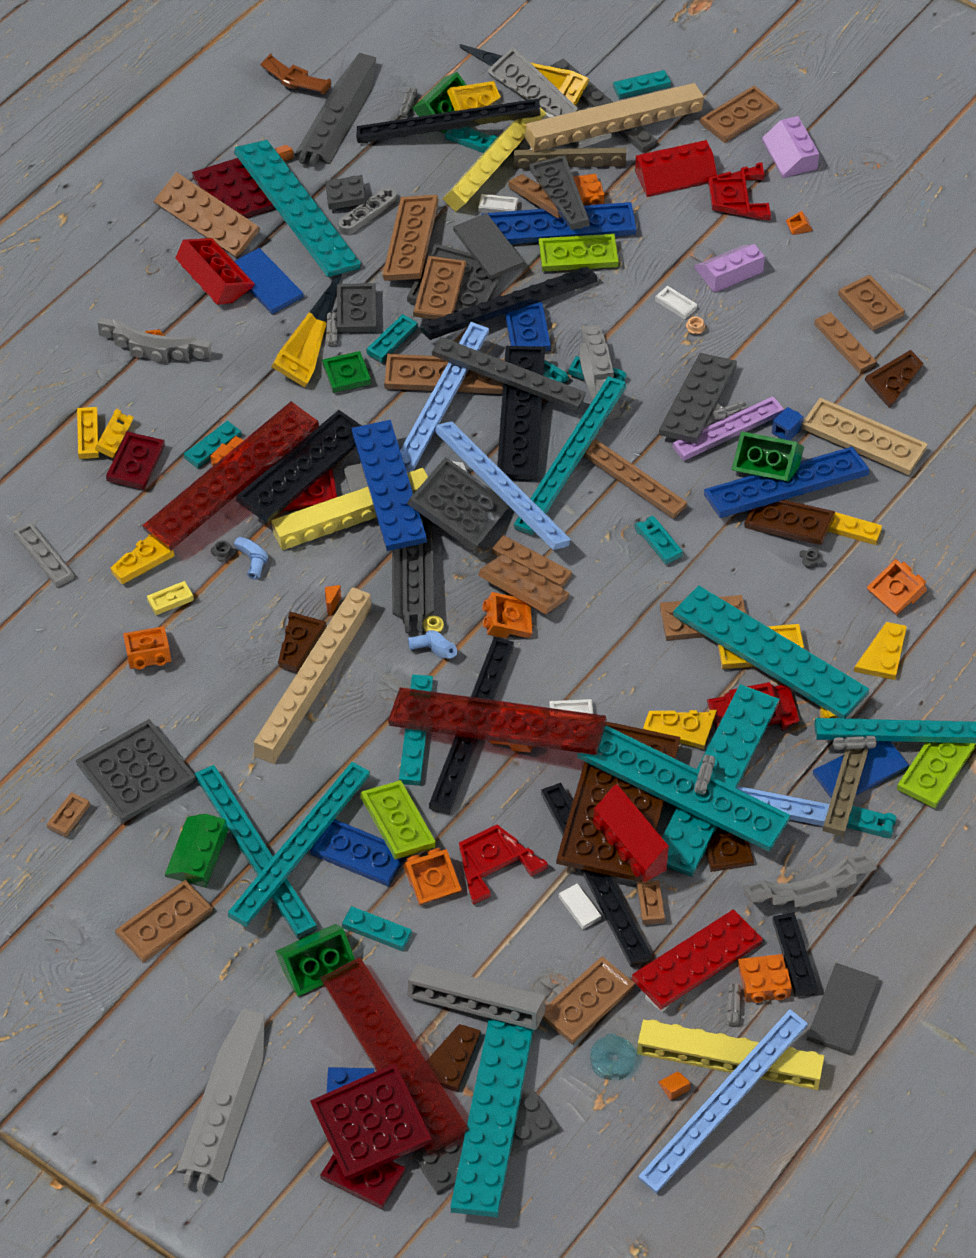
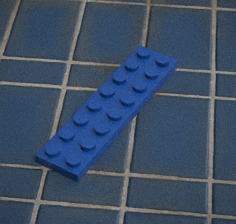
M632 202L586 205L584 208L590 226L574 230L569 228L562 217L556 218L544 209L487 213L510 244L539 242V238L615 234V236L636 235Z
M391 420L351 428L386 551L427 543L419 512L407 504L413 495V491Z
M849 447L801 461L800 467L789 482L751 475L704 489V496L719 518H723L868 476L869 468L855 449Z

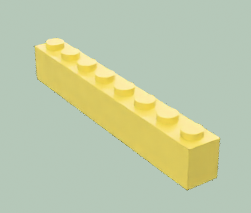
M541 107V116L513 120L442 198L455 212L467 203L525 138L526 123L539 121L547 114Z
M423 468L407 473L413 494L428 478ZM365 487L273 519L271 522L273 534L281 550H285L376 518V513L369 489Z
M643 1019L638 1039L637 1054L732 1073L759 1042L751 1041L748 1038L730 1037L723 1033H710L702 1029L684 1028L678 1024L669 1025L660 1023L657 1020ZM788 1047L760 1079L818 1090L825 1055H820L814 1051L805 1052Z

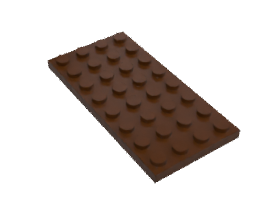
M596 720L595 727L600 722L676 759L681 737ZM584 761L556 864L643 883L640 877L634 875L628 862L621 859L614 845L611 846L608 843L605 834L595 827L593 823L594 808L610 789L618 784L657 831L664 800Z

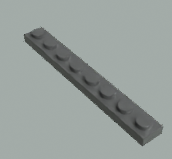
M564 58L550 66L574 71L582 75ZM590 81L580 97L590 108L613 103L610 98ZM642 126L618 131L642 153L657 145V139Z
M443 337L439 338L432 350V356L576 411L579 410L586 395V392Z

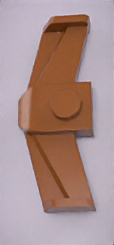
M271 53L260 64L263 69L268 70L280 79L282 85L292 89L301 87L325 94L331 87V79L324 80L308 75L307 70L295 65L288 68L274 58Z

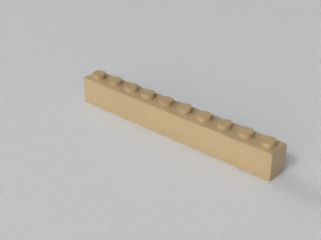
M695 83L526 123L525 139L533 152L699 112L702 111L704 96Z
M353 587L351 588L254 740L255 757L275 764L370 613L371 594Z

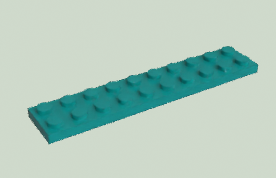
M268 140L235 147V155L327 277L360 269L361 262Z
M699 585L673 611V616L839 718L846 719L869 694V688Z
M740 684L697 770L700 771L705 755L714 756L715 764L712 768L711 777L737 789L779 705V699ZM677 807L662 836V839L669 846L667 868L693 877L717 826Z
M598 722L577 753V758L770 852L790 820V814L714 777H710L704 795L695 793L694 789L698 780L699 770Z
M491 1018L488 1020L450 1206L451 1213L498 1218L534 1029Z

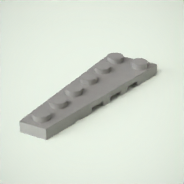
M514 47L510 48L487 70L491 77L527 100L539 98L540 107L553 116L580 111Z

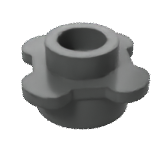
M218 541L211 548V554H215L217 560L223 562L229 556H234L235 550L231 548L229 542Z
M813 547L807 551L801 550L799 556L803 558L802 563L805 567L814 568L823 562V558L819 556L817 548Z

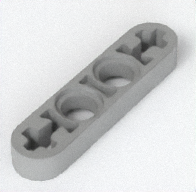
M384 188L366 200V204H360L343 216L338 222L339 232L343 235H351L393 206L397 201L396 191L393 188ZM374 204L379 205V207L375 209L371 208L370 206ZM359 214L365 215L364 218H358L356 216Z

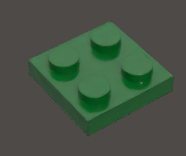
M360 351L322 359L323 367L333 393L371 384V378Z

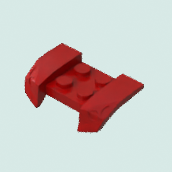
M770 682L747 686L779 699V705L768 726L779 724L781 730L784 731L791 725L800 722L790 687L785 684L774 686ZM737 689L729 690V693L724 694L722 697L707 700L709 710H717L714 720L716 730Z

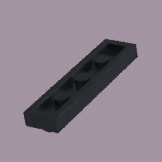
M795 912L773 916L772 922L795 996L818 993L817 982Z

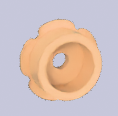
M694 316L688 320L686 328L691 334H700L704 331L705 324L702 318Z

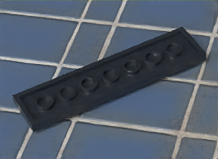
M506 346L505 361L544 376L545 346ZM503 383L497 466L510 479L537 480L542 397Z
M337 410L236 496V502L268 523L356 447L351 428L362 425L342 411Z

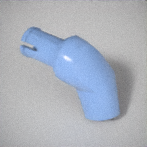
M238 537L234 542V546L251 560L247 576L254 580L260 579L263 564L268 562V554L254 541Z
M427 630L425 635L408 637L410 651L428 647L439 658L451 659L457 655L456 646L437 631Z

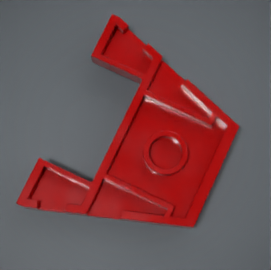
M762 162L756 163L755 167L748 168L746 166L738 172L731 173L729 171L708 178L712 210L770 221L769 203L749 204L746 180H764Z
M497 824L459 842L460 855L473 905L491 897V892L482 878L520 860L531 877L548 869L547 861L543 858H538L531 849L523 847L515 837Z

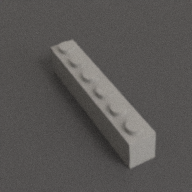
M419 963L408 978V997L534 1030L537 1029L545 1014L546 996Z

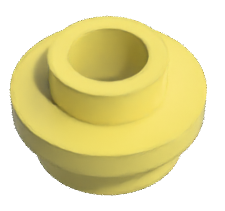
M428 616L424 619L423 629L426 632L427 630H434L440 633L443 630L444 622L440 617Z

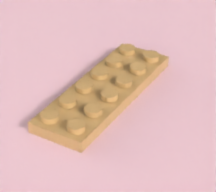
M823 398L818 399L801 427L803 430L842 447H853L857 453L907 475H910L927 449V443Z

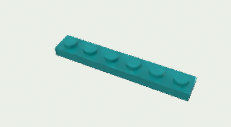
M412 674L399 780L402 781L403 785H421L433 676Z

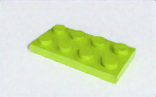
M615 234L539 238L542 272L578 270L582 267H588L589 269L618 267L619 261Z
M925 742L898 783L897 790L936 808L975 749L976 743Z
M401 780L361 792V799L395 860L435 848L436 841Z

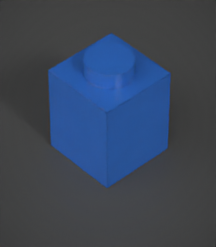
M787 407L773 420L772 434L780 439L791 441L802 430L804 416Z

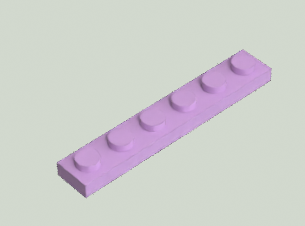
M772 396L706 427L697 444L678 440L673 442V449L685 461L740 435L741 431L747 432L775 419L784 411V408Z

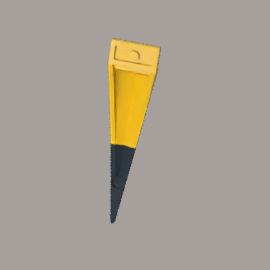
M463 44L459 45L461 49L489 66H492L502 57L499 54ZM531 63L576 106L589 82L587 77L574 71Z
M342 274L336 276L278 352L271 366L303 387L308 384L315 370L327 324V314L331 311L337 292V284H339Z

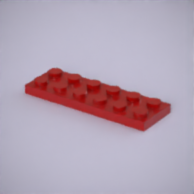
M733 909L633 973L631 979L662 1010L761 945L763 938Z

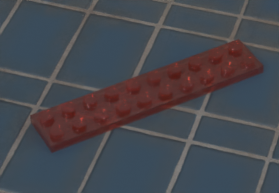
M290 401L142 525L144 531L172 551L319 427L318 420Z
M402 687L398 690L388 719L389 726L592 755H597L607 722L605 715Z
M361 957L321 977L323 986L375 1070L378 1071L396 1063L432 1138L433 1143L424 1146L427 1154L430 1155L465 1136L469 1128Z

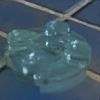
M612 1033L607 1034L605 1037L597 1040L591 1048L590 1061L592 1070L603 1079L611 1080L618 1077L623 1079L635 1067L636 1050L628 1040ZM609 1055H617L618 1060L616 1061L613 1059L612 1061H609Z

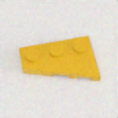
M494 81L452 87L447 91L455 111L490 106L501 98Z
M151 529L148 532V537L143 541L139 540L132 552L124 554L110 567L111 572L121 584H124L174 557V550Z
M886 622L855 665L854 672L895 680L907 626Z
M675 710L649 711L643 729L681 737L680 743L704 750L717 710H709V712H697V710H689V712H676Z

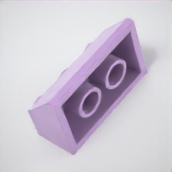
M799 116L780 120L762 137V141L782 178L817 170L819 152Z
M755 244L742 245L696 264L694 268L715 293L762 273L765 256Z

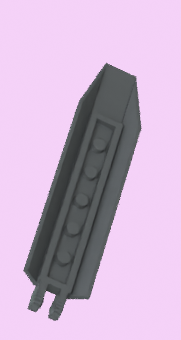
M359 53L338 79L295 153L296 156L300 154L299 163L304 164L309 156L311 157L310 166L315 167L321 158L327 164H330L371 93L376 57Z
M421 513L419 514L427 543L392 550V614L405 620V633H410V620H418V633L423 632V619L434 613L433 522Z

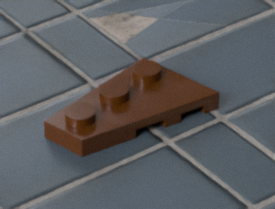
M909 350L867 375L865 381L890 408L920 371L923 362L912 350Z
M289 611V622L285 629L286 635L284 642H282L278 664L280 668L298 673L327 625L325 621Z
M459 1024L414 1074V1079L458 1092L481 1036V1030Z

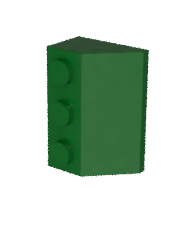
M458 72L445 76L413 107V110L418 117L455 111L447 91L452 87L465 86L467 84Z
M741 431L731 470L789 482L800 467L804 446L795 441Z
M209 814L187 817L165 872V877L182 882L186 880L190 884L207 888L229 831L226 819Z
M333 924L275 951L282 971L297 996L359 969L344 928L337 924Z

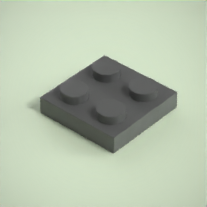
M362 175L325 181L329 210L366 204Z

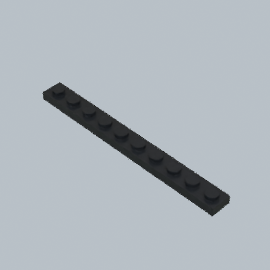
M537 98L357 126L356 138L358 143H368L376 140H387L436 131L441 132L488 123L513 121L528 117L533 118L541 116L540 100Z
M582 267L579 270L565 273L553 279H547L544 282L530 285L527 288L513 291L504 296H498L495 299L481 302L478 305L464 308L461 311L447 314L435 320H429L426 323L420 324V331L429 340L464 329L469 326L470 322L478 324L597 282V275L588 267Z
M494 637L429 802V809L446 814H450L513 651V641Z
M558 783L541 789V795L563 836L572 802L562 783ZM580 869L630 967L650 961L652 955L610 875Z

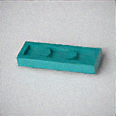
M665 70L613 82V88L619 99L671 87V81Z
M402 314L366 349V354L382 363L387 358V354L393 353L418 328V322Z
M227 420L186 451L184 459L199 469L211 460L210 456L222 443L227 445L235 436L240 438L242 436L241 430Z
M353 906L350 907L342 922V928L402 952L412 935V929Z

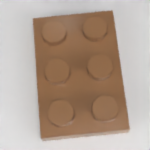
M870 274L839 289V297L872 331L904 316L905 310Z

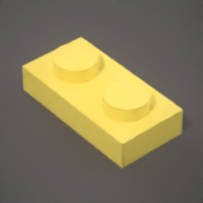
M183 581L148 595L147 601L154 614L159 615L194 601V598L186 582Z

